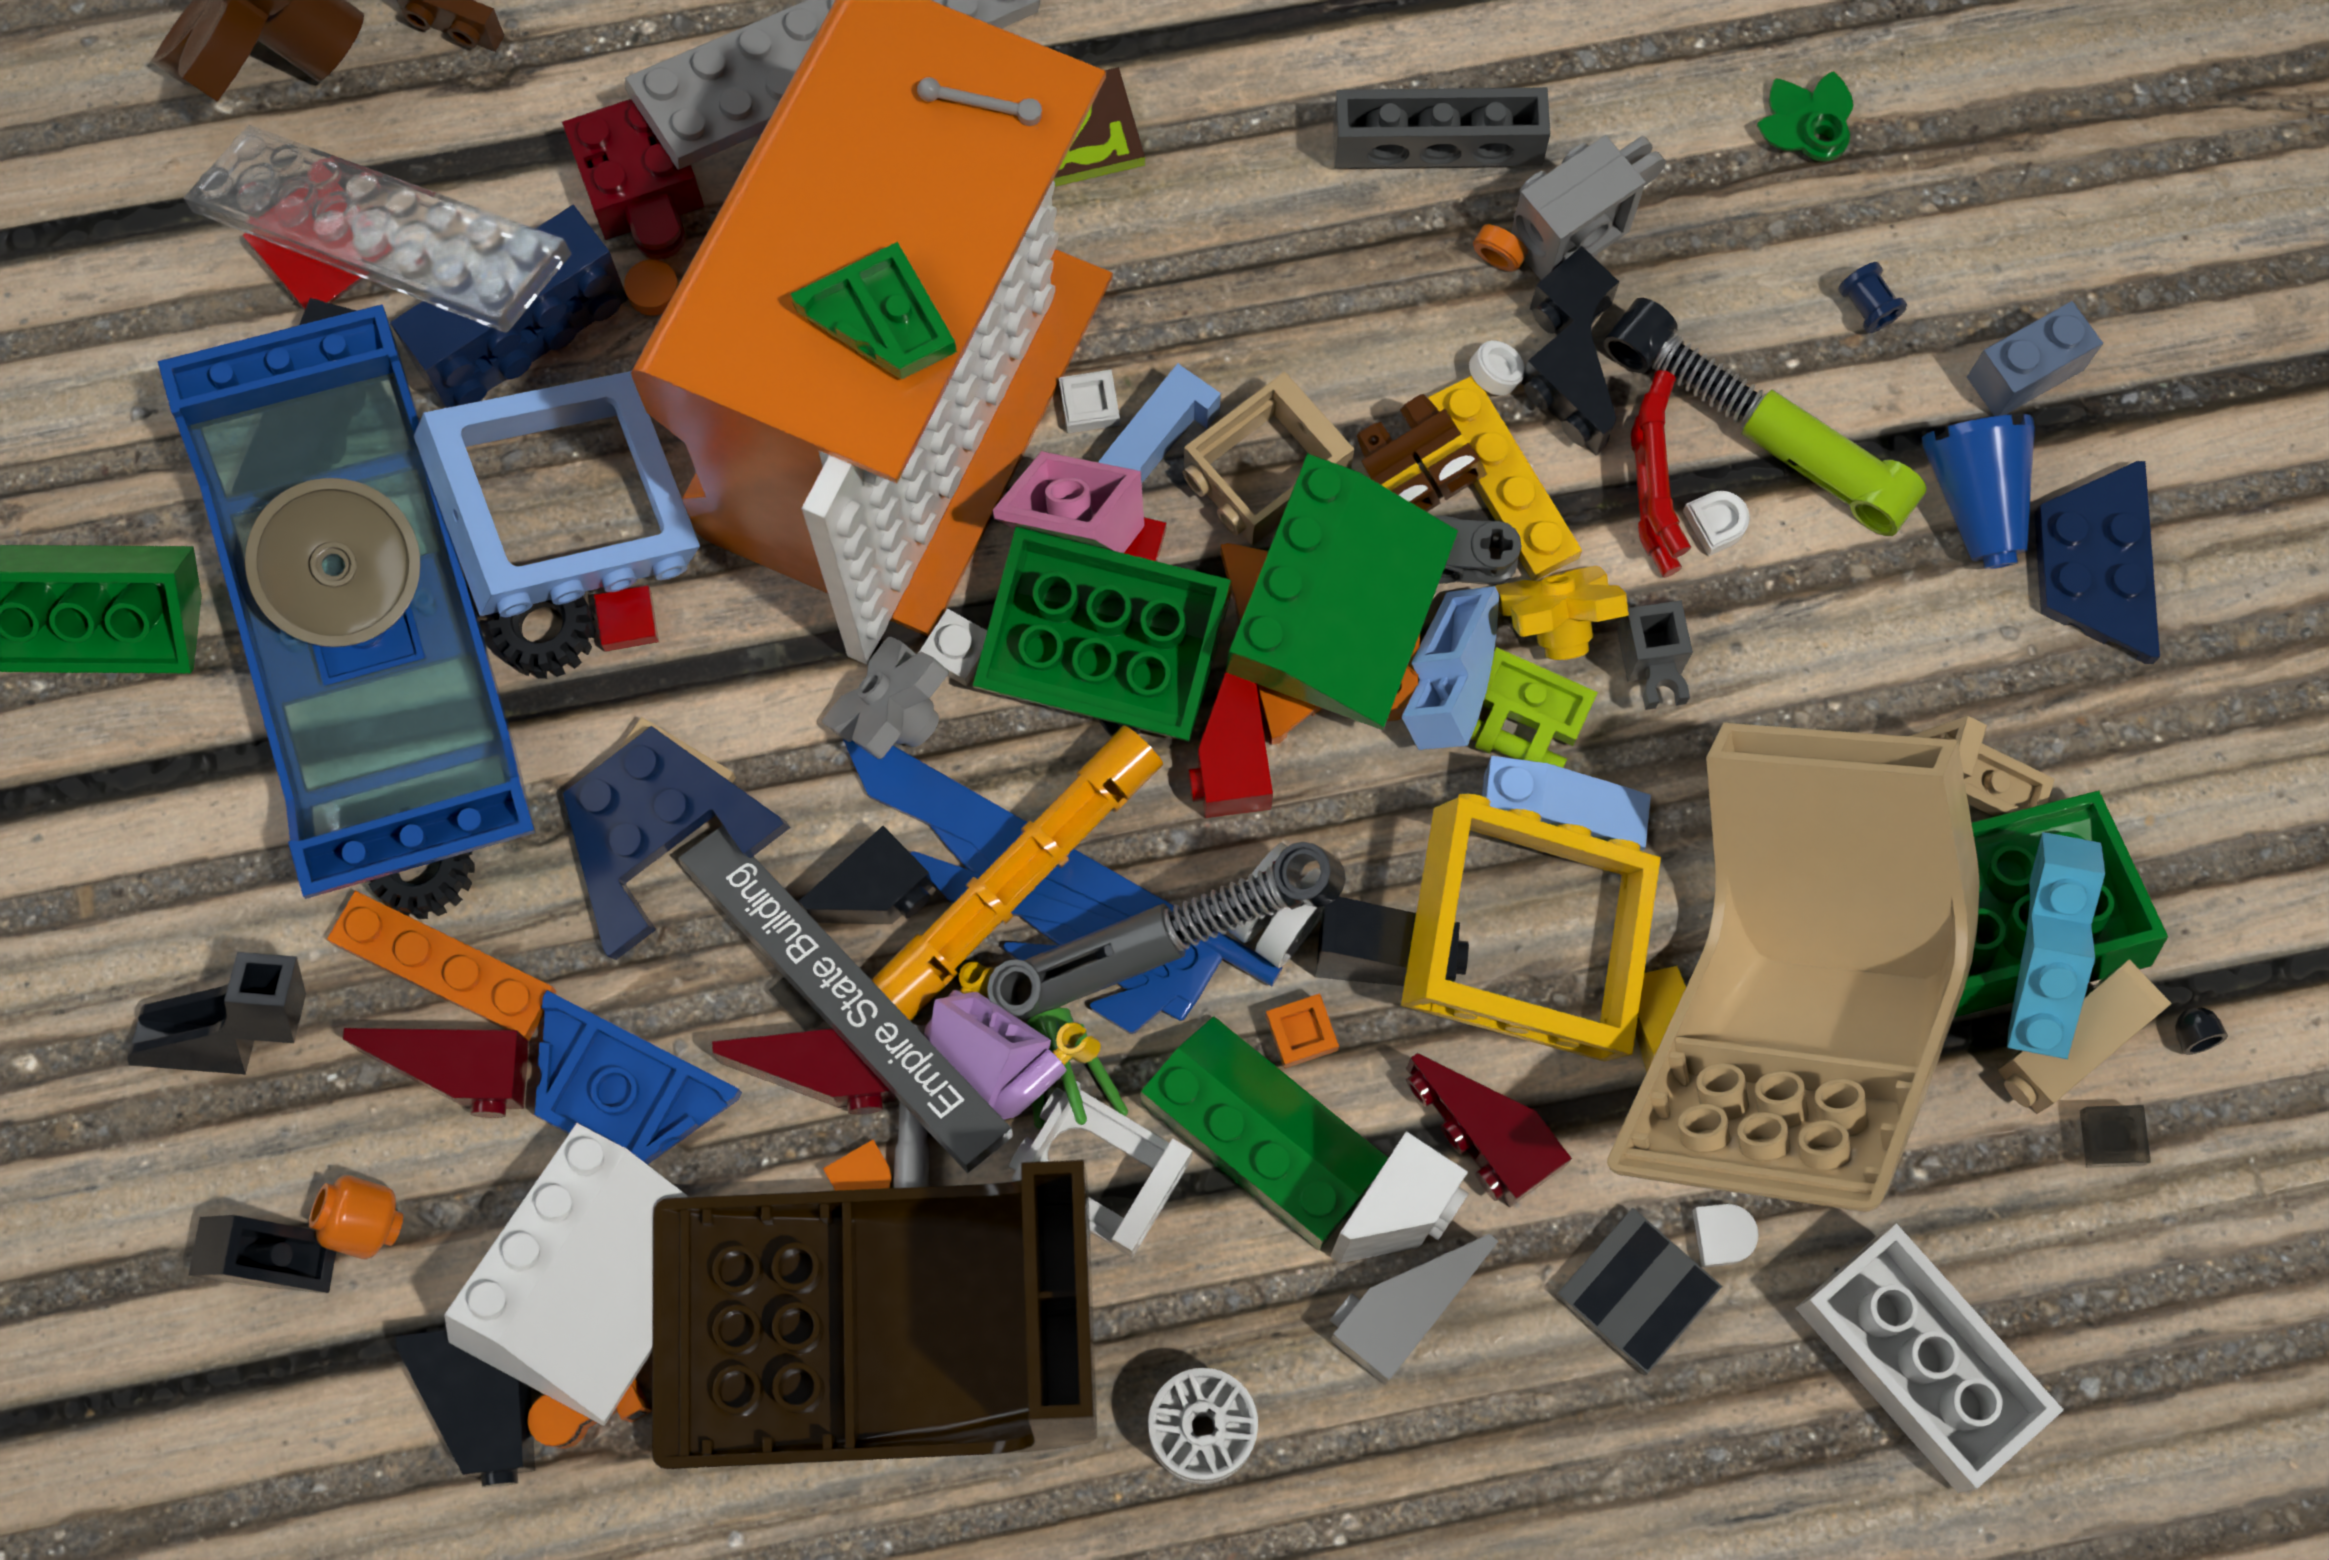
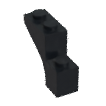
M1581 246L1535 287L1530 306L1533 316L1543 330L1550 334L1556 333L1557 336L1527 361L1522 384L1528 398L1538 408L1548 409L1562 422L1564 432L1578 446L1585 445L1597 456L1608 444L1610 432L1616 422V414L1593 342L1591 326L1612 305L1620 281Z
M237 952L228 984L143 1005L140 1009L138 1023L127 1055L129 1066L246 1075L254 1040L294 1044L306 998V991L297 957Z

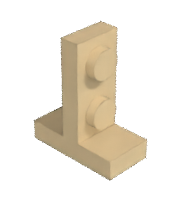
M1970 716L1910 735V737L1958 740L1968 804L1996 817L2047 804L2055 779L1983 744L1982 741L1987 725Z

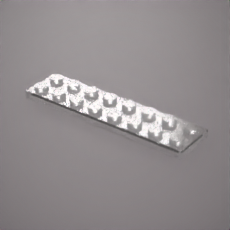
M248 125L233 140L232 144L184 196V200L196 214L505 333L509 332L571 255L565 240L252 125Z

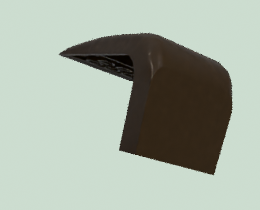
M1084 1160L1021 1162V1180L1014 1182L662 1199L655 1206L653 1213L652 1457L655 1464L660 1468L683 1469L1004 1454L1067 1448L1088 1444L1097 1439L1089 1193Z

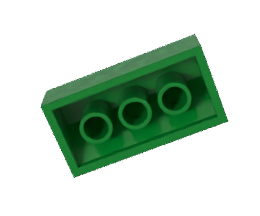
M0 545V672L191 673L195 664L202 599L194 546Z
M1215 1016L1183 1042L1141 1090L1142 1106L1318 1251L1366 1194L1389 1159Z

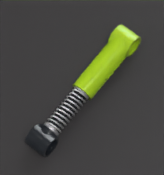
M1643 297L1636 298L1604 339V347L1615 362L1635 373H1645L1651 369L1672 373L1678 379V386L1686 384V391L1694 390V397L1701 394L1702 402L1710 400V407L1718 405L1717 411L1723 412L1725 410L1726 418L1733 415L1734 423L1741 420V427L1743 428L1741 434L1848 504L1855 518L1866 528L1884 536L1897 534L1926 493L1927 487L1923 479L1914 470L1894 460L1882 461L1773 389L1763 396V389L1757 393L1754 391L1755 384L1749 388L1746 386L1747 379L1740 382L1737 380L1739 374L1733 377L1730 375L1731 369H1727L1726 372L1723 371V363L1717 367L1714 365L1715 358L1708 361L1706 359L1707 353L1701 356L1698 354L1699 348H1696L1694 351L1691 350V342L1685 346L1683 337L1677 336L1678 325L1674 317L1663 306Z

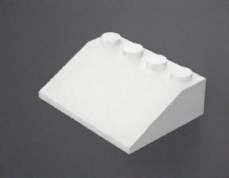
M576 1123L444 1314L448 1342L605 1426L653 1351L654 1208L662 1199L689 1196L628 1149Z

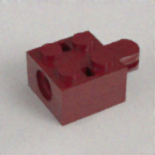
M632 99L562 121L605 240L631 232L636 246L647 258L656 260L668 259L677 254L684 246L685 231L680 215L705 207L691 165L679 170L677 169Z

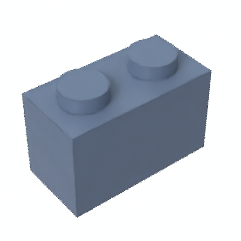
M2071 301L1984 349L1967 375V379L1994 416L2006 415L2084 371L2103 345V342L2074 302Z

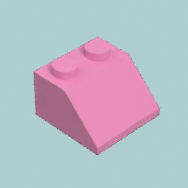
M1041 451L993 509L994 519L1014 530L1015 527H1020L1124 553L1144 527L1141 471Z

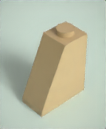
M2129 959L2085 993L2068 1059L2020 1050L1997 1071L2006 1080L2004 1081V1086L2010 1096L2020 1105L2026 1108L2031 1107L2038 1114L2058 1101L2164 1011L2171 1002Z

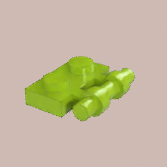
M1496 647L1488 687L1482 705L1490 709L1491 712L1486 722L1478 719L1471 740L1476 742L1475 748L1488 754L1493 749L1513 759L1548 763L1564 768L1567 758L1547 750L1552 738L1574 746L1598 692ZM1507 717L1537 730L1532 743L1502 730Z

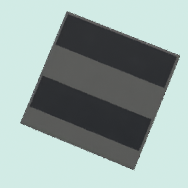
M1632 1207L1555 1297L1645 1376L1723 1286Z

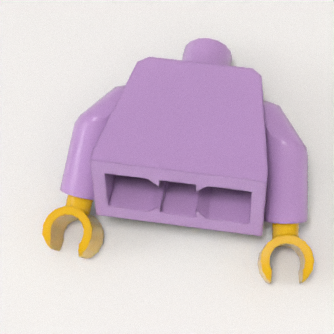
M969 962L964 964L959 973V982L963 986L961 990H953L948 997L935 999L933 1016L925 1027L924 1035L1003 1119L1014 1118L1067 1072L1064 1065L1069 1060L1074 1059L1079 1063H1087L1096 1058L1100 1052L1101 1043L1093 1036H1088L1075 1047L1077 1040L1085 1034L1086 1028L1078 1023H1066L1057 1033L1056 1042L1058 1048L1051 1052L1049 1050L1050 1039L997 1004L990 1002L987 986L989 978L995 969L991 967L986 968L978 962Z

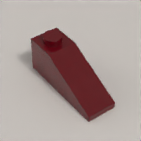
M343 1029V1040L357 1051L453 1102L471 1109L470 1115L503 1118L506 1117V1109H524L529 1041L518 1030Z
M833 1029L712 1041L713 1054L720 1064L838 1108L848 1107L849 1114L862 1115L880 1112L883 1110L882 1103L896 1102L895 1095Z

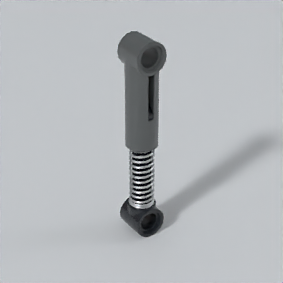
M1308 842L1293 843L1282 850L1276 861H1273L1272 866L1267 867L1266 871L1259 870L1257 878L1249 874L1247 882L1240 878L1239 885L1230 882L1229 889L1224 886L1220 887V893L1216 890H1211L1210 897L1203 893L1201 901L1193 897L1191 905L1189 902L1184 901L1183 908L1174 905L1173 912L1167 905L1160 904L1026 960L1014 959L1003 962L995 968L989 978L987 986L989 1000L1016 1018L1029 1020L1039 1013L1056 1009L1185 956L1186 949H1189L1190 944L1196 946L1200 940L1206 942L1209 936L1216 938L1218 932L1226 934L1228 928L1236 930L1237 924L1243 927L1246 921L1253 923L1256 917L1263 919L1265 913L1273 915L1275 909L1282 911L1287 909V907L1293 910L1303 905L1312 907L1327 906L1335 901L1344 889L1346 880L1344 867L1339 858L1315 844ZM1317 861L1320 865V877L1315 885L1303 889L1299 878L1301 870L1309 862ZM1029 977L1032 983L1031 996L1026 1002L1020 1004L1017 998V989L1021 981Z

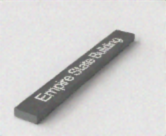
M724 825L679 857L682 868L967 1173L972 1171L1013 1137L1012 1128L761 863L754 856L749 858L742 853Z

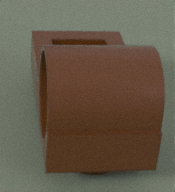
M397 0L403 17L409 23L423 30H429L432 27L445 32L455 41L466 47L475 48L478 45L496 52L505 36L494 8L474 0Z

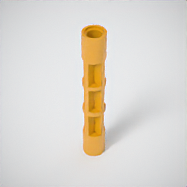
M1123 725L1076 773L1078 778L1034 823L1028 821L1021 828L1023 834L978 879L973 877L966 884L967 890L922 936L916 934L872 979L874 984L911 1021L958 974L955 969L1001 922L1006 925L1014 917L1011 912L1056 866L1062 868L1069 861L1067 855L1111 810L1117 812L1163 766V762L1158 754L1136 732Z

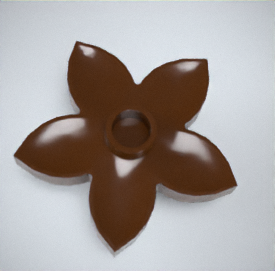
M192 0L172 26L150 62L184 85L191 84L218 102L240 71L258 40L314 80L321 81L339 65L352 47L363 25L364 13L346 0Z

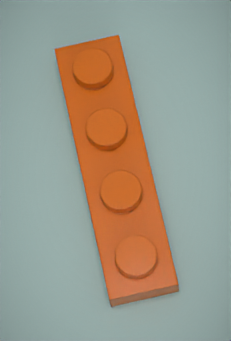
M354 891L327 938V941L333 946L505 1030H518L528 1041H530L545 1014V1011L542 1009L544 994L547 990L554 994L557 992L553 986L358 891Z

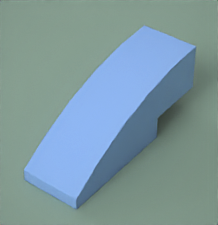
M1495 586L1447 592L1411 663L1420 680L1402 715V719L1418 750L1468 746L1486 695L1494 656L1499 593Z

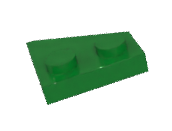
M898 242L790 294L797 313L901 380L957 352L953 336Z

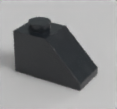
M882 825L800 899L799 903L817 923L893 924L902 915L908 919L920 911L930 899L931 895L928 891L933 887L929 872Z
M238 1215L200 1217L188 1276L247 1286L329 1293L336 1251L319 1245L316 1238V1230Z

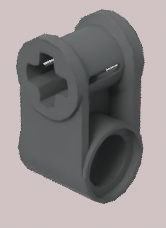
M1435 516L1458 530L1439 584L1461 582L1499 585L1510 580L1516 573L1522 545L1518 532L1511 525L1501 521L1462 520L1449 516ZM1489 548H1500L1501 559H1491Z

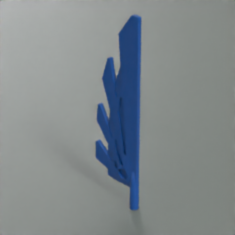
M843 739L868 796L881 804L931 826L949 850L967 868L965 869L916 851L911 852L917 861L929 872L934 886L949 902L954 903L967 890L966 884L973 877L978 879L1023 834L1021 828L1027 821L899 748L892 746L882 759H877L863 750L853 740L848 742ZM1073 849L1067 855L1069 861L1062 868L1056 866L1011 913L1013 916L1023 918L1060 946L1160 904L1167 905L1173 912L1174 905ZM1218 932L1216 938L1209 936L1206 942L1200 940L1196 946L1190 944L1189 949H1186L1184 957L1117 983L1127 990L1093 1001L1090 1004V1008L1093 1012L1129 1034H1134L1161 1011L1179 1021H1183L1193 1006H1195L1222 959L1271 987L1275 984L1283 967L1277 968L1257 952ZM1018 942L1004 943L1005 951L1017 960L1022 961L1058 947L1057 945Z

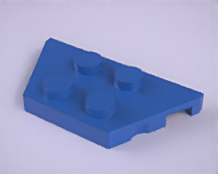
M548 990L543 996L542 1009L545 1011L543 1043H539L538 1058L541 1074L540 1084L536 1087L535 1116L567 1134L578 1123L628 1149L648 1165L739 1100L742 1094L739 1088Z

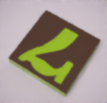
M1119 67L1105 70L1106 79L1053 180L1055 181V187L1145 166L1144 151Z

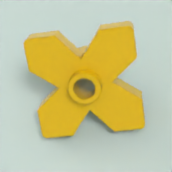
M1600 566L1566 571L1564 574L1546 577L1542 581L1521 580L1495 586L1499 593L1498 610L1503 616H1512L1513 628L1519 636L1525 637L1537 634L1539 646L1544 648L1545 656L1552 660L1574 659L1588 653V642L1593 638L1591 621L1600 622L1629 615L1626 592L1619 585H1608L1607 573Z

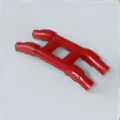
M1658 370L1655 372L1648 393L1643 397L1639 415L1635 418L1630 437L1631 449L1635 452L1640 521L1638 522L1640 542L1647 555L1652 556L1662 577L1666 578L1681 570L1682 566L1677 557L1687 553L1691 549V545L1681 529L1680 521L1673 510L1666 450L1665 410L1676 377L1668 371Z

